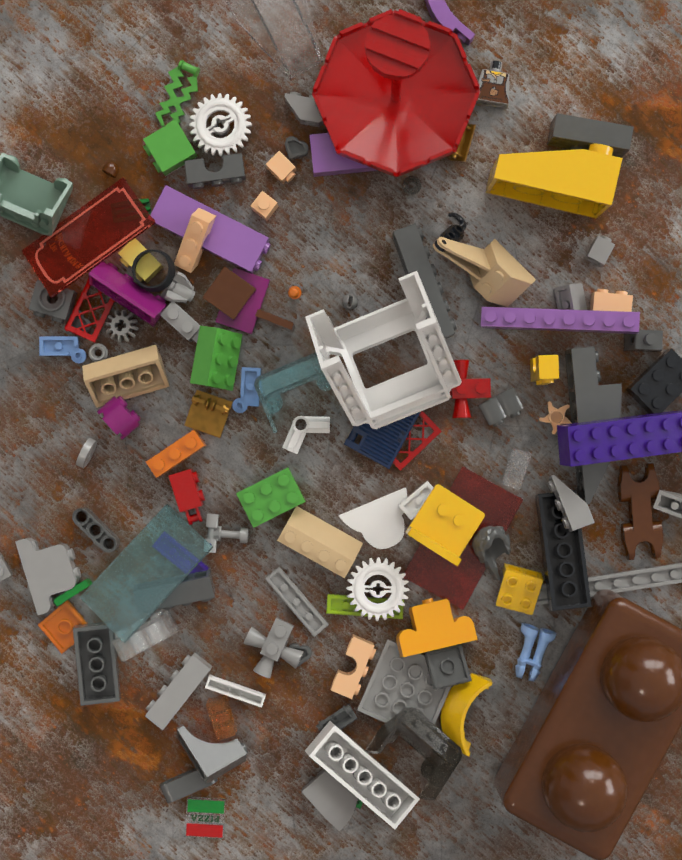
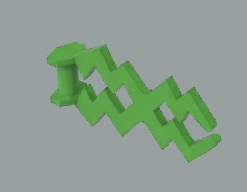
M180 60L178 67L168 72L173 83L164 87L170 99L159 103L163 110L155 113L161 126H165L162 115L171 113L169 107L175 106L177 112L169 115L174 120H177L178 123H181L179 117L185 115L180 106L181 103L191 100L189 93L198 92L197 76L200 72L199 67ZM183 69L193 74L192 77H187L192 86L181 89L184 96L177 97L174 89L183 87L179 80L180 77H184L181 72Z

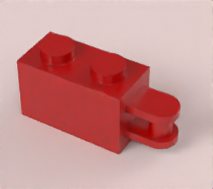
M192 468L169 475L179 512L185 511L189 525H193V522L196 521L202 522L203 519L199 506L204 505L205 496L203 490L198 488L197 483L200 480L197 471L193 472ZM195 508L196 514L190 515L189 510Z

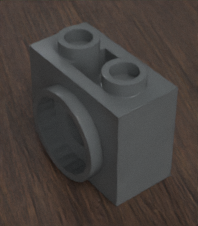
M37 280L29 310L34 311L33 315L45 318V315L52 316V321L63 323L64 320H69L78 292ZM53 294H57V302L51 304L50 297Z

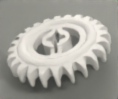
M221 93L218 94L217 98L211 94V100L204 97L205 103L198 102L199 109L193 108V112L196 115L190 116V119L194 121L189 123V127L194 128L190 131V134L196 135L193 141H200L198 148L205 145V153L211 149L212 156L215 155L216 151L219 152L220 157H222L223 151L230 155V149L237 153L236 146L238 145L243 148L241 140L248 141L245 134H251V131L246 128L252 126L251 122L246 121L251 118V115L245 114L248 108H241L243 105L241 101L236 104V97L229 100V94H226L224 98H222ZM224 111L229 113L226 117L223 115L215 116L211 121V126L206 128L207 120L214 112ZM234 121V129L227 137L216 138L211 135L213 133L219 136L226 135L230 130L229 124ZM221 122L224 128L221 129L220 127H218V123Z
M377 557L376 563H374L372 558H369V565L362 561L363 568L355 566L358 573L351 572L354 579L347 580L352 584V586L346 587L347 590L352 591L347 597L354 598L350 605L357 604L354 611L362 609V617L368 613V620L373 615H375L376 621L379 620L380 615H382L384 620L387 619V614L394 617L393 610L400 612L398 605L405 606L402 599H408L404 592L409 591V588H405L404 585L409 581L402 580L406 574H399L401 567L394 569L395 562L388 565L387 558L383 563H381L379 557ZM373 575H382L390 581L391 586H386L384 582L379 580L371 582L370 585H365V582ZM379 583V587L390 588V590L379 591V594L376 595V591L365 590V588L376 587V584ZM364 592H369L370 595L376 598L383 597L386 593H391L388 600L377 604L368 600Z

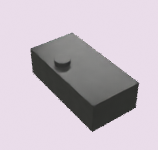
M557 113L550 124L547 145L570 150H589L590 144H603L613 148L612 156L622 158L630 150L634 127Z
M114 621L75 625L73 627L80 705L120 701L121 690Z

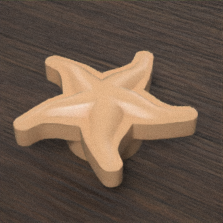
M549 401V414L544 418L540 417L539 421L551 423L553 428L551 433L555 434L557 432V425L572 424L565 417V412L570 405H564L557 409Z

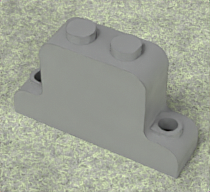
M32 538L15 541L37 615L47 613L56 605L54 603V594L70 590L79 583L81 572L74 563V559H76L74 550L70 549L65 543L39 549L37 541Z

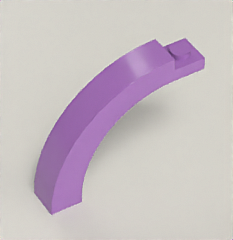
M425 0L426 7L434 23L452 29V32L458 35L462 44L466 43L469 46L475 34L453 15L445 0Z

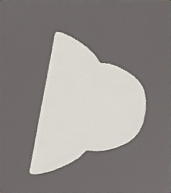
M403 488L340 514L339 517L350 528L361 532L365 540L377 549L390 548L399 543L404 535L405 528L402 517L404 512L398 505L407 498V489Z

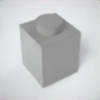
M597 236L593 240L584 259L602 267L605 265L615 244L607 236Z

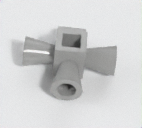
M276 618L267 637L255 628H250L244 644L261 648L260 654L263 655L253 669L255 673L271 678L274 661H279L280 658L295 669L297 668L304 651L286 647L294 625Z

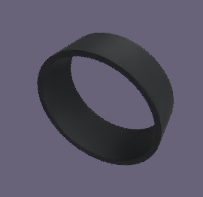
M150 249L141 252L135 258L132 265V273L137 284L142 289L149 292H159L166 289L172 283L175 276V265L172 258L165 252ZM150 252L160 253L168 263L166 278L155 286L143 285L136 277L138 261Z

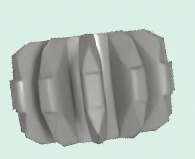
M122 310L121 316L118 311H115V318L111 315L108 316L112 322L105 323V325L111 327L106 332L108 334L112 333L110 338L113 340L117 337V341L121 343L124 337V340L129 342L128 335L135 337L136 335L132 333V330L137 331L139 329L133 326L138 320L132 319V313L127 315L126 310ZM123 322L126 328H122V331H120L121 329L118 328V325H121Z

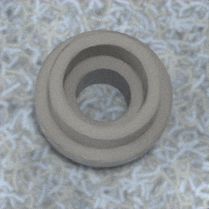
M94 344L89 349V357L94 362L107 359L108 350L103 344ZM97 350L102 351V355L99 357L96 356Z

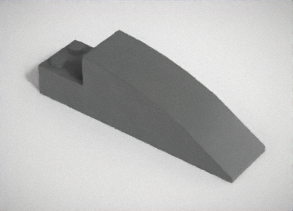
M595 347L573 348L565 351L571 423L620 418L622 383L598 385L601 376L600 371L596 367V362H599L598 351H595ZM610 462L575 466L578 496L587 504L591 503Z

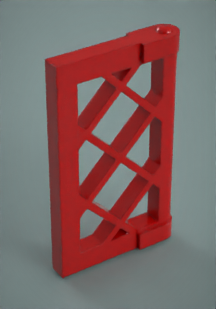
M88 278L64 329L95 343L115 301L110 298L108 303L105 304L101 295L104 293L99 290L98 293L87 296L92 286ZM100 295L103 305L92 308L89 298ZM87 300L90 309L79 313L83 301ZM105 308L100 320L97 321L93 311ZM92 312L95 322L83 325L80 316ZM76 317H79L81 327L75 328L72 326ZM96 325L93 335L86 333L85 328Z
M423 411L419 414L422 418V425H413L422 427V438H411L410 430L408 438L405 439L408 440V451L398 452L408 453V456L401 463L396 458L393 461V464L400 471L442 432ZM424 427H430L434 431L427 438H424ZM410 440H422V443L414 451H410Z

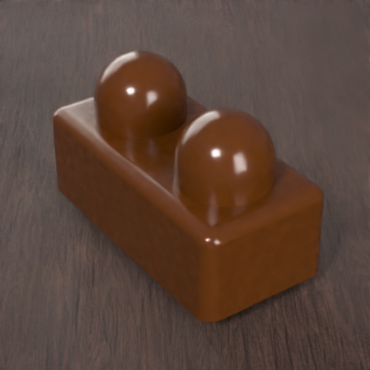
M608 589L600 590L594 595L591 601L592 607H588L494 780L496 790L505 809L509 813L595 860H604L612 854L682 725V629Z

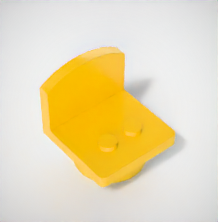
M436 484L405 532L427 548L458 566L462 560L459 556L484 519L485 514L443 486Z

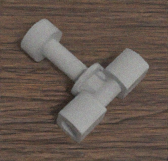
M207 514L206 527H208V537L205 538L204 552L216 553L217 541H221V538L240 539V543H248L249 528H241L240 531L222 530V526H218L219 514Z

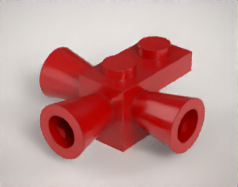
M453 360L462 383L452 388L449 392L451 395L450 399H455L452 418H471L467 399L491 398V379H466L470 360Z

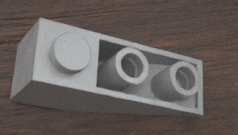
M551 475L547 484L551 493L554 492L556 500H554L558 511L561 510L563 514L562 523L565 529H569V532L595 523L588 504L555 475Z

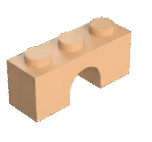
M198 208L191 215L174 262L175 266L190 273L198 266L204 250L202 248L203 243L211 232L216 215L201 208Z
M352 635L346 649V655L355 659L356 667L350 672L338 669L331 685V691L350 699L353 698V695H358L361 688L359 681L361 677L365 678L369 668L366 666L369 659H373L376 652L373 642L357 635Z

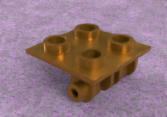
M196 390L195 395L192 397V404L184 426L220 438L233 402Z

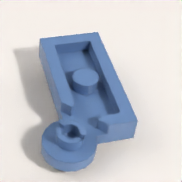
M39 336V356H71V359L79 364L83 363L87 358L86 352L79 348L78 336Z
M242 367L240 398L235 399L232 404L235 412L243 413L247 410L248 406L259 407L261 368Z

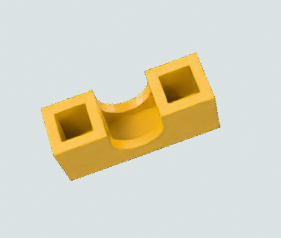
M538 355L536 358H531V382H536V385H548L554 383V380L559 379L558 355Z

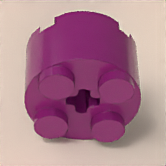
M113 396L97 410V413L104 414L102 418L116 435L121 433L120 438L123 440L140 425V416L134 410L131 412L126 407L128 403L122 396L118 398Z

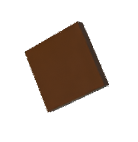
M224 267L202 298L235 320L256 291V288Z
M257 309L255 316L258 320L293 333L295 329L293 322Z

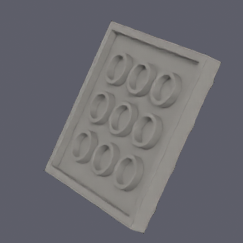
M387 639L357 711L428 741L451 687L434 691L424 654L400 657L397 643Z

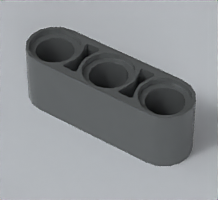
M84 507L73 512V522L104 552L109 553L118 549L120 546L118 536L90 509ZM81 511L87 515V519L84 522L78 517ZM94 525H98L100 527L101 531L99 535H95L92 532V527ZM108 538H111L114 541L113 548H108L106 546V540Z
M193 768L164 781L159 786L166 802L172 803L213 785L218 779L216 778L205 784L197 769Z

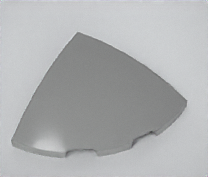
M322 769L314 779L302 788V793L338 831L343 829L349 822L359 800L325 769Z

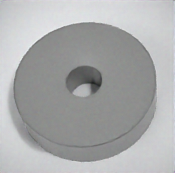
M92 438L87 439L78 455L77 466L83 469L87 466L96 449V440Z

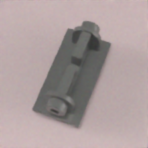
M347 704L323 721H319V724L316 726L321 732L327 723L331 721L342 730L358 718L351 705Z

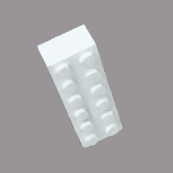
M331 721L327 723L305 750L309 757L394 829L398 827L420 800L416 794Z

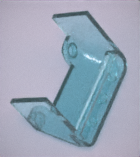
M316 352L256 378L254 383L256 392L275 434L279 431L272 414L280 411L283 401L280 394L313 380L316 381L317 386L323 391L332 389L321 370Z

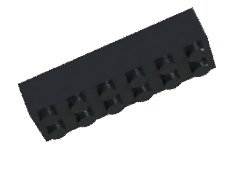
M554 492L537 494L535 501L549 611L592 607L582 528L569 532V529H565L562 523L563 514L561 510L558 511L554 500H556Z

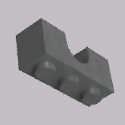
M242 153L223 155V167L217 172H210L206 169L204 158L184 161L187 184L189 187H193V189H202L204 185L211 184L212 187L222 186L225 182L239 184L242 183V180H246Z

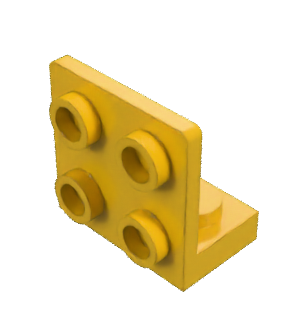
M504 563L502 569L503 579L496 599V606L533 615L543 583L541 572Z

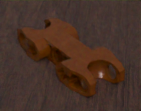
M646 464L644 477L638 482H634L631 479L627 465H620L617 483L619 502H628L629 523L621 524V541L627 560H634L636 546L643 541L649 543L654 558H661L663 543L661 521H652L651 500H656L660 490L654 464Z

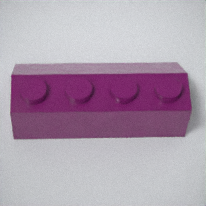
M102 261L89 273L90 285L153 327L161 318L160 314L167 307L166 301L161 296H154L149 291L142 289L133 282L134 279L131 276L118 272V268L112 263L108 262L106 264Z

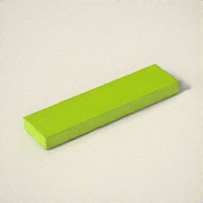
M328 594L326 614L361 616L362 609L354 611L357 604L350 605L354 598H348L347 595ZM367 597L368 600L377 604L388 600V598ZM398 605L400 612L393 610L394 617L387 614V618L403 619L404 606Z

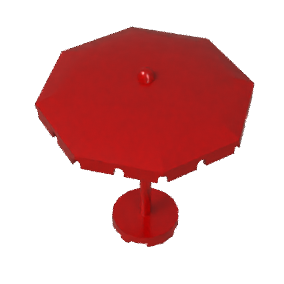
M390 9L369 18V21L366 23L360 22L339 31V34L332 40L324 66L321 67L314 84L312 97L338 155L397 178L457 152L480 95V88L472 67L467 62V56L458 35L453 33L452 29L432 21L424 22L421 17L401 9L399 11H392Z

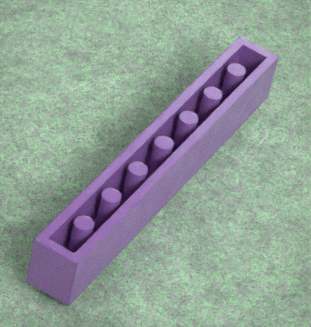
M482 307L481 311L482 328L639 334L640 312Z

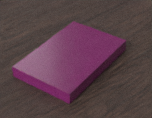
M233 268L232 272L256 288V291L235 320L219 310L215 322L252 335L257 321L255 314L257 309H261L270 280Z

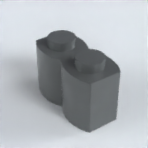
M513 387L478 405L489 426L493 424L494 427L504 423L503 419L509 415L513 418L521 414L520 410L524 408Z

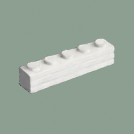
M209 675L205 686L206 689L261 708L266 697L265 693L213 675Z

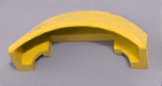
M474 673L470 674L472 681L451 687L440 714L442 732L449 747L466 756H470L469 749L471 745L465 739L464 731L467 711L474 699L493 684L490 678Z

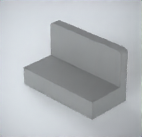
M582 283L554 288L558 309L587 310Z

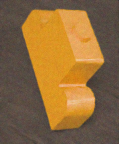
M433 598L422 600L421 605L409 608L413 630L403 629L396 636L400 657L478 640L474 623L470 617L460 616L453 620L449 600L433 601Z

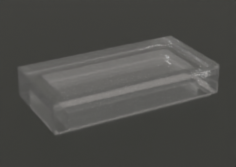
M513 448L502 481L503 485L521 490L532 456L531 453Z

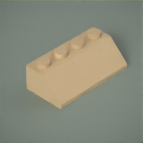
M157 345L82 366L83 379L96 408L103 406L113 396L117 398L122 396L125 400L170 387Z
M298 506L294 509L277 540L343 578L346 577L363 545L361 541Z

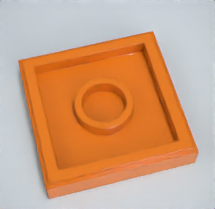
M67 600L41 621L38 626L60 653L63 654L74 645L73 627L88 623L70 601Z

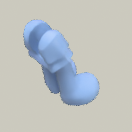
M522 623L521 632L525 638L520 657L517 659V665H515L516 677L522 679L526 664L531 665L528 681L534 682L540 674L539 670L542 667L541 663L548 644L556 638L557 633L549 629L540 628L538 644L532 659L530 654L539 629L534 625Z

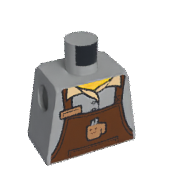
M491 61L490 70L482 69L478 80L480 95L476 104L507 109L510 102L509 74L501 72L502 62Z

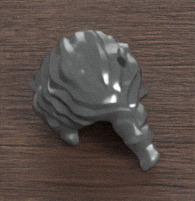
M503 526L484 527L474 535L471 547L480 563H485V568L489 569V573L493 575L494 580L499 581L501 577L498 573L496 559L503 553L510 554V537L505 533Z

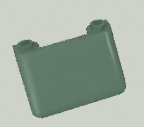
M1 153L0 216L43 235L51 236L57 227L72 192L73 183L66 178H57L54 183L21 170L16 157Z

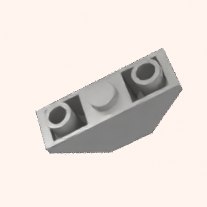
M298 92L285 93V102L300 124L320 127L324 124L312 95L304 97Z

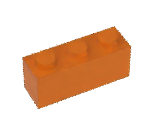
M192 430L146 461L155 477L159 478L207 445L197 430Z

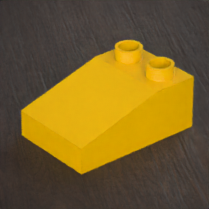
M590 144L589 150L576 149L499 154L490 170L485 193L596 219L612 205L623 158L612 156L613 148L603 144Z

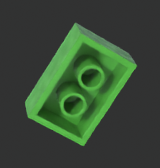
M200 326L190 383L233 391L243 334L216 327Z
M289 467L236 493L253 528L306 502Z

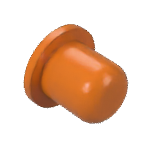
M292 286L288 294L290 298L298 299L302 292L298 286Z

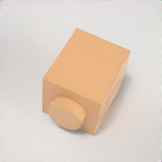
M280 151L266 163V168L282 184L286 181L290 182L296 175L294 173L296 167Z
M263 191L251 204V209L266 221L269 220L279 207L278 202Z

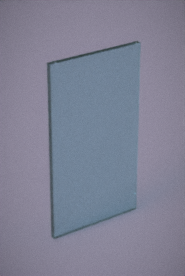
M166 504L80 598L122 642L126 643L211 551L213 546L178 515L170 505Z

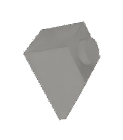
M659 490L653 508L682 519V494Z

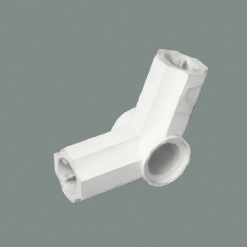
M297 416L293 420L282 448L298 454L306 433H330V417ZM304 419L307 425L304 430L296 428L297 420Z

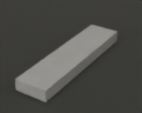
M280 566L265 578L314 637L329 625Z

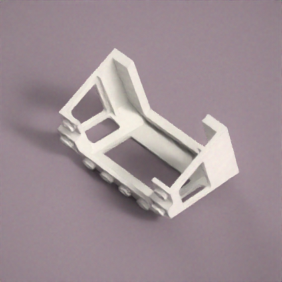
M417 271L398 278L406 299L335 328L324 309L305 317L321 370L352 426H360L366 423L372 429L381 428L448 401L451 398L449 393L451 389L462 383ZM415 331L428 361L427 365L370 388H365L353 355ZM339 356L343 357L349 374L347 373Z

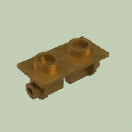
M475 124L467 125L457 152L449 155L451 161L466 162L476 127Z

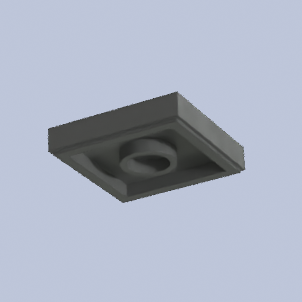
M461 644L424 652L434 691L472 681Z

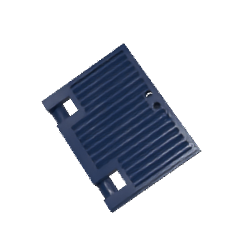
M420 412L378 429H372L366 423L360 426H353L344 445L390 469ZM358 434L363 436L359 445L354 443Z

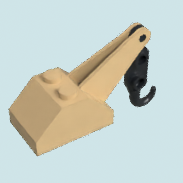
M455 212L449 213L448 216L456 218L459 225L449 226L434 242L433 248L436 252L470 274L473 287L487 301L509 307L536 279L496 239L485 249L460 243L459 241L464 237V230L467 226L466 222L459 214Z

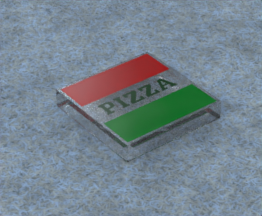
M188 796L185 837L223 839L226 799Z

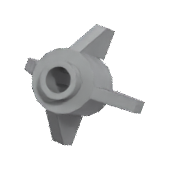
M178 271L175 272L172 283L162 292L161 297L171 302H191L195 295V291H193L194 286H192L184 274Z

